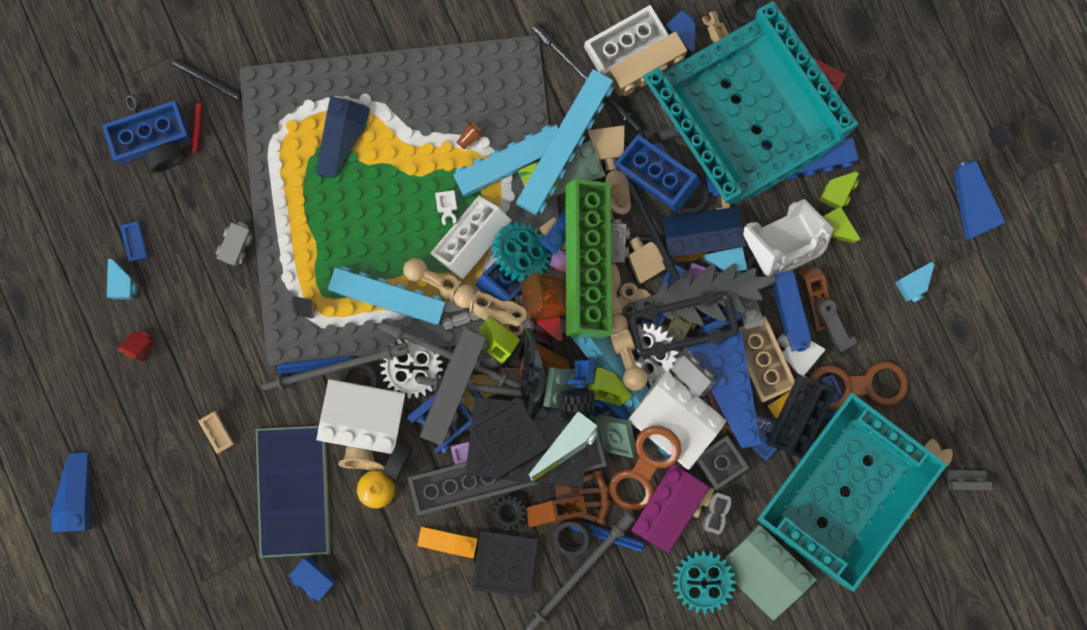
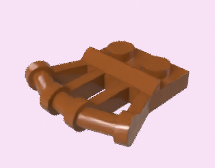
M602 469L585 476L583 481L584 483L595 477L599 488L581 489L578 487L555 485L556 500L578 497L581 494L600 493L601 501L585 502V507L601 506L598 517L587 514L578 518H585L606 525L607 520L605 518L608 508L611 506V501L608 500L609 487L602 476Z

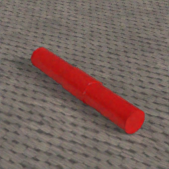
M199 103L195 104L191 153H198L203 107Z

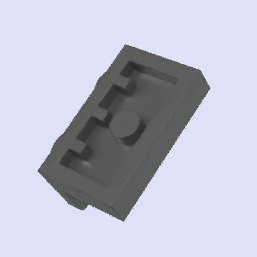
M947 471V490H992V482H987L986 471Z

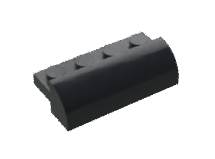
M798 373L766 443L771 447L784 450L790 455L803 458L814 440L837 389L817 378L807 377Z

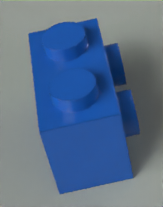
M309 556L303 558L289 575L292 579L291 582L296 587H302L310 599L313 601L317 600L318 602L337 581Z

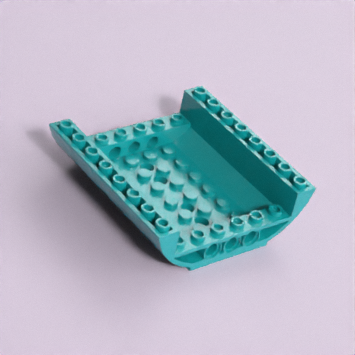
M774 1L758 9L755 20L670 69L662 72L660 67H657L642 76L727 204H734L751 197H756L819 160L820 157L844 140L858 125ZM728 81L731 87L725 89L721 87L720 83ZM738 96L741 102L734 104L731 101V97ZM757 126L761 128L762 132L754 134L751 128ZM763 142H769L771 143L772 148L769 150H765L762 148L761 144Z

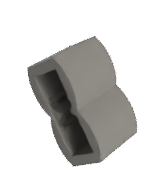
M714 493L711 496L709 512L703 521L704 530L715 534H720L723 531L725 515L731 506V497L719 493Z

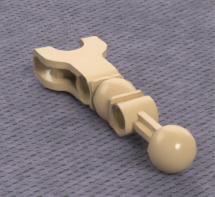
M411 258L405 262L403 273L409 281L418 282L423 280L440 289L439 292L442 298L450 299L451 302L455 301L461 308H469L470 312L473 311L476 316L483 320L491 316L510 332H512L509 328L510 325L518 328L517 332H512L516 337L523 334V323L526 321L527 312L520 305L512 301H501L489 294L481 293L479 290L476 292V289L471 285H461L462 281H457L454 276L446 275L442 278L427 270L425 262L419 258ZM519 313L521 317L515 318L513 314Z
M611 262L612 335L610 337L616 355L621 354L626 369L623 375L624 385L629 390L639 391L647 383V374L642 368L637 367L632 353V349H635L629 332V322L623 316L616 295L621 285L620 274L615 262Z

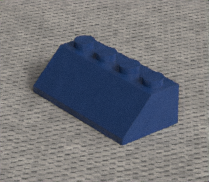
M738 206L662 218L666 249L670 257L745 246Z

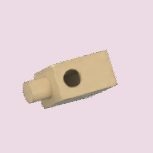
M624 125L588 130V139L592 141L600 163L605 162L606 172L617 170L614 163L624 152Z
M639 236L629 241L634 252L628 255V260L639 285L665 269L661 254L652 241L643 245Z

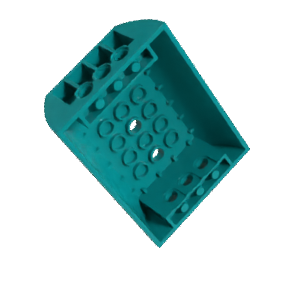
M850 393L757 520L769 532L828 577L854 592L947 464L856 395ZM865 455L872 457L873 462L870 466L863 464V457ZM842 486H847L850 490L847 497L840 495V488ZM819 517H824L827 520V525L824 528L817 526V519Z

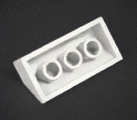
M478 196L430 254L463 279L482 258L489 247L493 245L492 240L496 238L494 235L512 220L499 207Z

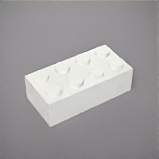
M649 5L585 41L584 48L598 72L608 77L610 68L668 36V33L652 6Z

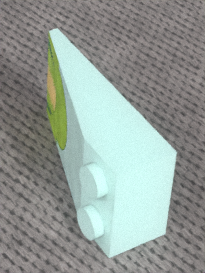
M578 411L530 472V480L536 481L585 448L587 444L592 445L598 437L597 425Z

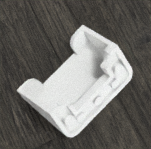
M805 199L792 203L788 208L787 216L761 228L758 222H751L745 226L743 235L766 277H774V274L793 270L820 257L826 251L834 228Z

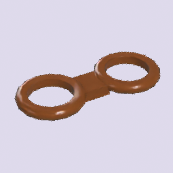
M882 361L875 363L867 370L865 376L849 377L843 369L833 365L821 366L811 374L812 377L818 379L822 374L833 373L842 380L844 385L843 395L837 402L830 403L828 408L830 411L839 409L850 393L856 396L867 395L872 402L879 406L889 407L903 400L908 391L906 373L893 362ZM881 369L891 370L899 379V391L893 398H882L873 390L872 379L875 373Z
M650 426L644 428L638 434L635 445L636 452L640 458L633 469L618 471L609 483L610 495L620 507L627 510H641L645 508L654 494V487L650 478L655 470L672 466L679 459L682 452L681 442L670 429L663 426ZM653 434L665 436L673 446V453L666 459L653 458L646 452L644 440ZM624 478L637 479L645 487L646 496L637 502L625 500L619 494L617 484Z

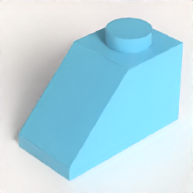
M742 247L704 255V262L710 266L712 264L716 265V269L720 272H723L732 264L737 265L735 277L740 276L747 270Z
M108 259L107 298L135 299V295L138 292L135 280L118 262Z
M933 262L895 282L906 302L910 300L916 302L924 297L922 293L928 290L934 268Z

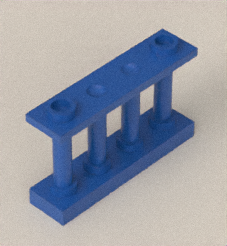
M468 390L474 398H484L480 392ZM436 394L407 417L411 423L417 422L423 426L427 417L425 414L430 410ZM464 403L462 406L458 405L457 408L469 422L460 429L455 423L451 422L449 429L453 432V435L447 441H443L442 445L437 444L438 447L434 450L436 453L441 451L443 454L451 447L450 443L471 425L472 413Z

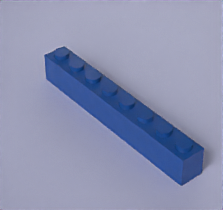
M853 138L842 140L833 149L820 157L819 160L788 177L787 181L798 179L799 175L804 174L806 177L817 174V171L824 170V173L835 171L836 167L840 166L843 169L853 167V164L858 161ZM704 171L703 178L709 195L713 194V197L721 196Z

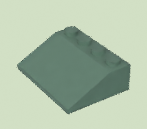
M756 524L725 557L727 559L725 566L732 565L729 572H735L731 579L736 580L735 584L773 621L816 581L759 524Z

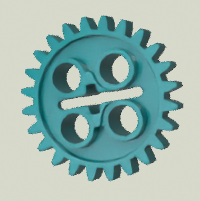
M516 221L512 225L508 223L505 227L503 226L494 235L496 238L492 240V243L495 245L491 247V250L495 251L492 257L498 259L494 264L501 265L499 271H506L505 277L510 274L512 281L518 277L519 283L523 280L528 283L531 280L535 281L537 278H540L548 270L547 266L551 263L548 259L551 257V254L547 253L548 249L540 243L543 233L538 235V228L531 230V224L525 227L524 222L518 225Z
M705 550L702 551V555L695 551V557L687 554L688 561L681 559L683 566H676L680 572H674L673 574L678 578L673 580V584L678 585V587L674 588V592H680L677 599H684L682 605L689 603L688 610L696 607V613L700 609H703L704 614H706L707 609L714 613V607L721 610V603L728 605L726 597L729 599L733 598L729 591H735V588L731 586V584L736 583V580L731 579L735 572H729L732 565L725 566L727 559L725 558L720 561V554L713 557V551H710L709 555H706ZM716 567L720 573L718 576L712 577L708 573L709 569ZM691 568H698L700 574L697 577H692L689 574ZM705 577L707 581L721 580L722 583L708 582L706 586H703L701 582L688 584L687 581H702V578ZM692 587H697L700 590V594L692 596L689 590ZM717 587L720 593L717 596H712L709 593V589Z

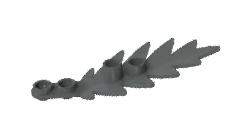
M712 264L692 283L694 269L691 268L680 276V279L675 281L670 288L669 283L665 282L659 288L657 294L628 303L624 306L622 312L623 316L629 321V317L633 312L643 310L647 304H653L657 307L700 297L704 291H711L712 293L725 291L732 298L734 311L746 314V310L738 296L761 301L763 298L758 290L776 282V279L774 277H756L757 270L755 268L735 278L736 264L726 268L714 279L716 265ZM724 299L715 301L710 307L700 304L673 311L682 318L700 326H704V322L696 308L708 316L722 322H727L717 304L718 302L725 306ZM672 311L662 313L670 320H675Z

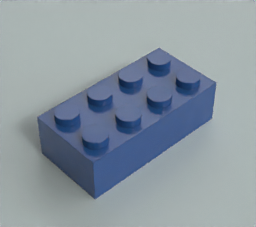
M175 100L102 125L113 161L118 165L145 157L154 148L174 142L180 145L191 141L180 105Z
M638 134L614 163L618 171L622 172L628 179L676 213H678L701 184L696 174Z

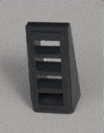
M294 296L292 303L295 314L313 319L317 307L316 303L310 299Z

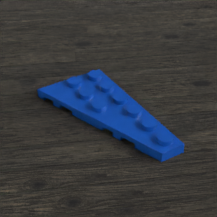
M738 329L735 336L724 339L718 345L708 342L688 347L691 354L700 360V365L704 369H709L715 375L713 378L717 383L711 388V392L741 448L761 445L742 330Z

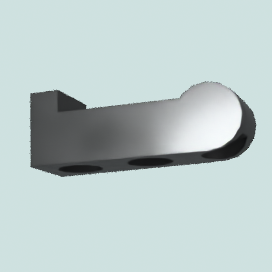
M828 298L819 299L816 303V309L835 349L842 352L857 344L855 336L846 333L837 315L835 302Z

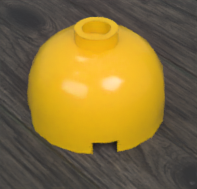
M373 470L367 472L360 478L357 484L359 500L369 508L379 509L385 507L392 502L395 496L396 486L394 480L383 474V471Z

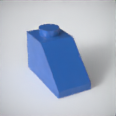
M681 10L666 24L665 30L668 35L676 31L687 49V54L691 57L695 50V20L688 12L685 13Z

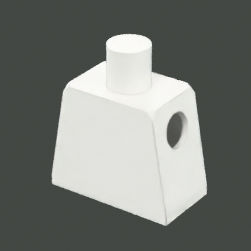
M784 333L777 339L778 344L784 348L782 354L788 367L796 376L798 373L805 375L825 351L823 347L811 341L810 348L807 350L791 352Z

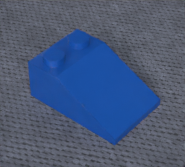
M493 263L480 276L475 286L483 293L489 294L501 301L513 302L514 298L531 281L526 283L523 280L519 283L518 277L512 281L510 274L505 277V270L499 271L500 264L495 265Z

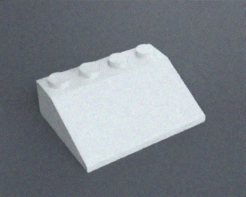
M667 371L657 378L628 419L640 431L650 426H663L673 431L681 442L682 452L677 461L686 469L691 468L727 421L698 396H694L686 386ZM659 434L648 436L669 455H672L673 446L665 436Z
M328 379L316 440L391 454L396 444L405 393Z

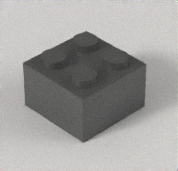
M724 436L706 448L696 460V463L714 490L719 489L749 469L728 436Z

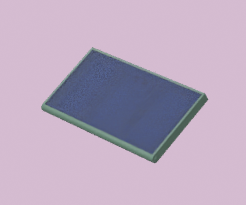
M319 426L255 429L260 558L331 554L327 445L324 441L316 440Z

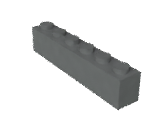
M465 326L463 327L421 429V438L442 445L444 440H448L451 430H449L451 422L455 423L458 412H456L458 405L462 406L466 397L463 394L466 387L469 388L472 383L473 377L471 373L473 369L477 370L481 359L478 356L480 351L484 352L488 341L485 340V334Z

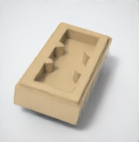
M216 411L198 420L217 454L235 445Z

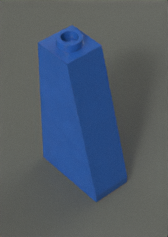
M969 160L959 164V168L954 171L966 241L1006 223L977 162L970 163Z
M790 270L774 274L776 282L773 283L772 293L791 352L805 351L810 348L811 336L794 272Z

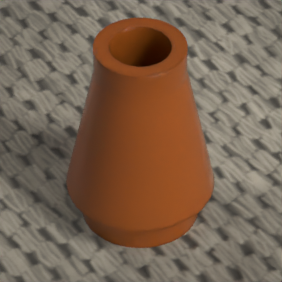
M472 122L466 126L456 143L465 150L469 145L481 138V134L484 131Z

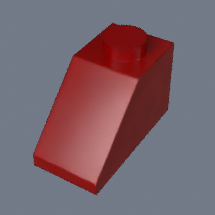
M558 302L535 304V309L532 310L533 321H537V326L555 341L562 342Z
M133 331L119 346L118 351L144 362L155 341L150 339L151 335L140 331V333Z

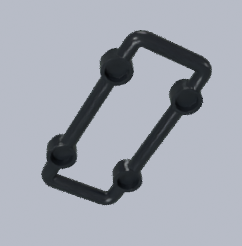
M704 291L700 297L657 307L653 304H647L643 310L635 311L629 317L635 351L641 357L654 355L661 358L668 351L708 342L718 345L724 339L733 337L738 332L732 298L725 291L717 293ZM724 299L730 330L712 329L708 335L669 344L655 342L651 348L643 349L637 319L645 317L648 320H653L658 314L700 304L710 307L715 301Z

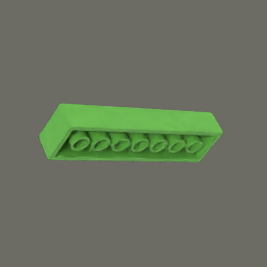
M574 179L565 185L566 336L603 339L612 335L610 183Z

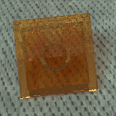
M535 272L520 282L528 318L544 320L566 315V290L563 278Z

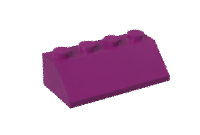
M670 466L631 531L670 554L710 487L677 466Z

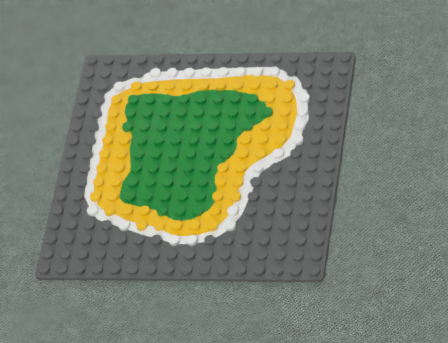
M538 36L241 67L239 73L267 364L269 366H276L282 363L365 356L382 351L386 345L391 346V343L397 345L398 341L393 338L394 336L378 330L383 319L397 326L400 324L406 332L440 347L456 346L464 326L480 332L479 327L485 321L482 318L476 321L470 320V323L458 327L453 326L452 329L445 330L442 322L443 319L449 317L452 319V316L464 312L470 313L469 308H461L455 301L451 302L450 299L443 298L446 307L440 326L332 293L328 290L334 269H340L343 266L351 269V273L357 275L359 272L370 275L369 279L377 281V278L387 280L388 284L392 286L400 284L406 286V290L411 292L416 289L425 292L424 296L432 298V295L441 297L440 289L423 280L412 282L405 277L403 273L405 262L411 258H419L425 262L427 270L442 278L446 275L454 276L457 281H462L461 285L468 284L473 286L476 292L478 290L481 291L475 284L480 276L497 260V258L492 257L495 251L491 250V247L495 244L489 247L482 258L463 279L433 257L430 253L454 225L451 217L446 218L445 226L442 224L441 219L444 212L438 213L435 193L454 190L457 210L452 211V213L456 217V222L478 196L499 207L512 220L510 222L511 225L516 221L518 225L524 222L525 227L531 224V230H534L536 228L539 229L553 217L557 220L559 217L557 197L545 201L547 205L542 213L538 212L537 216L516 205V201L524 189L518 172L465 198L453 176L460 167L466 166L467 168L472 166L475 160L479 158L486 159L490 157V153L498 149L503 151L507 149V145L515 141L519 143L525 140V136L531 133L536 135L542 132L541 129L549 125ZM330 96L348 99L370 108L366 128L356 141L357 143L351 149L335 178L316 174ZM474 122L484 132L481 134V138L464 150L456 142L466 126ZM547 266L548 270L540 278L531 281L527 285L534 286L539 290V298L533 302L527 301L526 304L529 305L532 315L535 304L558 302L561 334H566V306L547 293L557 277L566 282V274ZM534 289L531 290V292H532V298H531V299L534 298ZM294 296L310 299L316 303L317 307L313 319L295 314L292 303ZM519 313L513 314L515 318H520ZM533 321L535 325L533 330L541 331L548 336L546 332L537 326V321ZM510 325L509 328L512 332L518 331V328Z

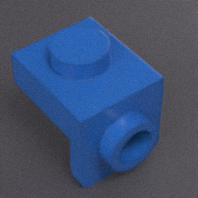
M575 361V380H567V384H574V388H586V384H594V361Z

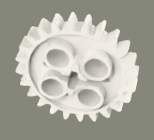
M648 322L643 327L641 324L638 325L643 349L651 348L655 342L673 343L672 340L675 336L669 337L670 330L663 332V326L656 329V323H653L650 327ZM645 336L651 339V345L645 343ZM668 351L665 358L651 355V357L639 356V359H634L637 367L642 368L646 372L647 382L649 381L650 386H652L657 378L666 371L671 375L674 374L671 369L675 366L674 362L678 358L676 355L681 351ZM648 363H651L654 366L653 372L648 370Z
M397 339L398 344L404 343L400 339ZM405 340L408 347L403 349H409L408 360L401 362L398 356L390 361L383 358L386 360V363H382L380 366L385 367L386 370H383L381 374L387 375L383 381H390L388 388L394 386V391L400 390L401 393H407L409 399L412 393L415 394L416 398L419 397V392L425 396V389L433 391L430 385L417 384L415 376L418 372H422L428 378H435L437 372L443 371V368L438 367V364H441L443 360H437L439 354H434V352ZM419 353L427 355L428 360L426 363L418 362L417 355ZM411 362H414V366H427L429 370L414 369L413 372H410L409 368H396L395 364L410 365ZM404 371L407 375L406 380L399 381L396 377L397 372Z

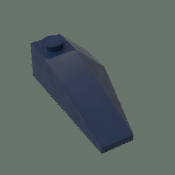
M330 96L316 174L336 177L351 149L354 148L357 143L356 141L366 128L370 112L369 107L348 99Z

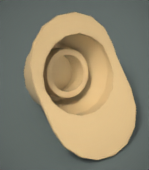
M613 170L608 173L605 183H610L611 213L626 214L631 208L629 182L622 172Z
M351 446L346 447L344 460L338 463L340 467L348 469L383 471L385 468L382 464L374 462L371 450Z

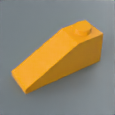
M421 527L417 546L474 558L478 538Z

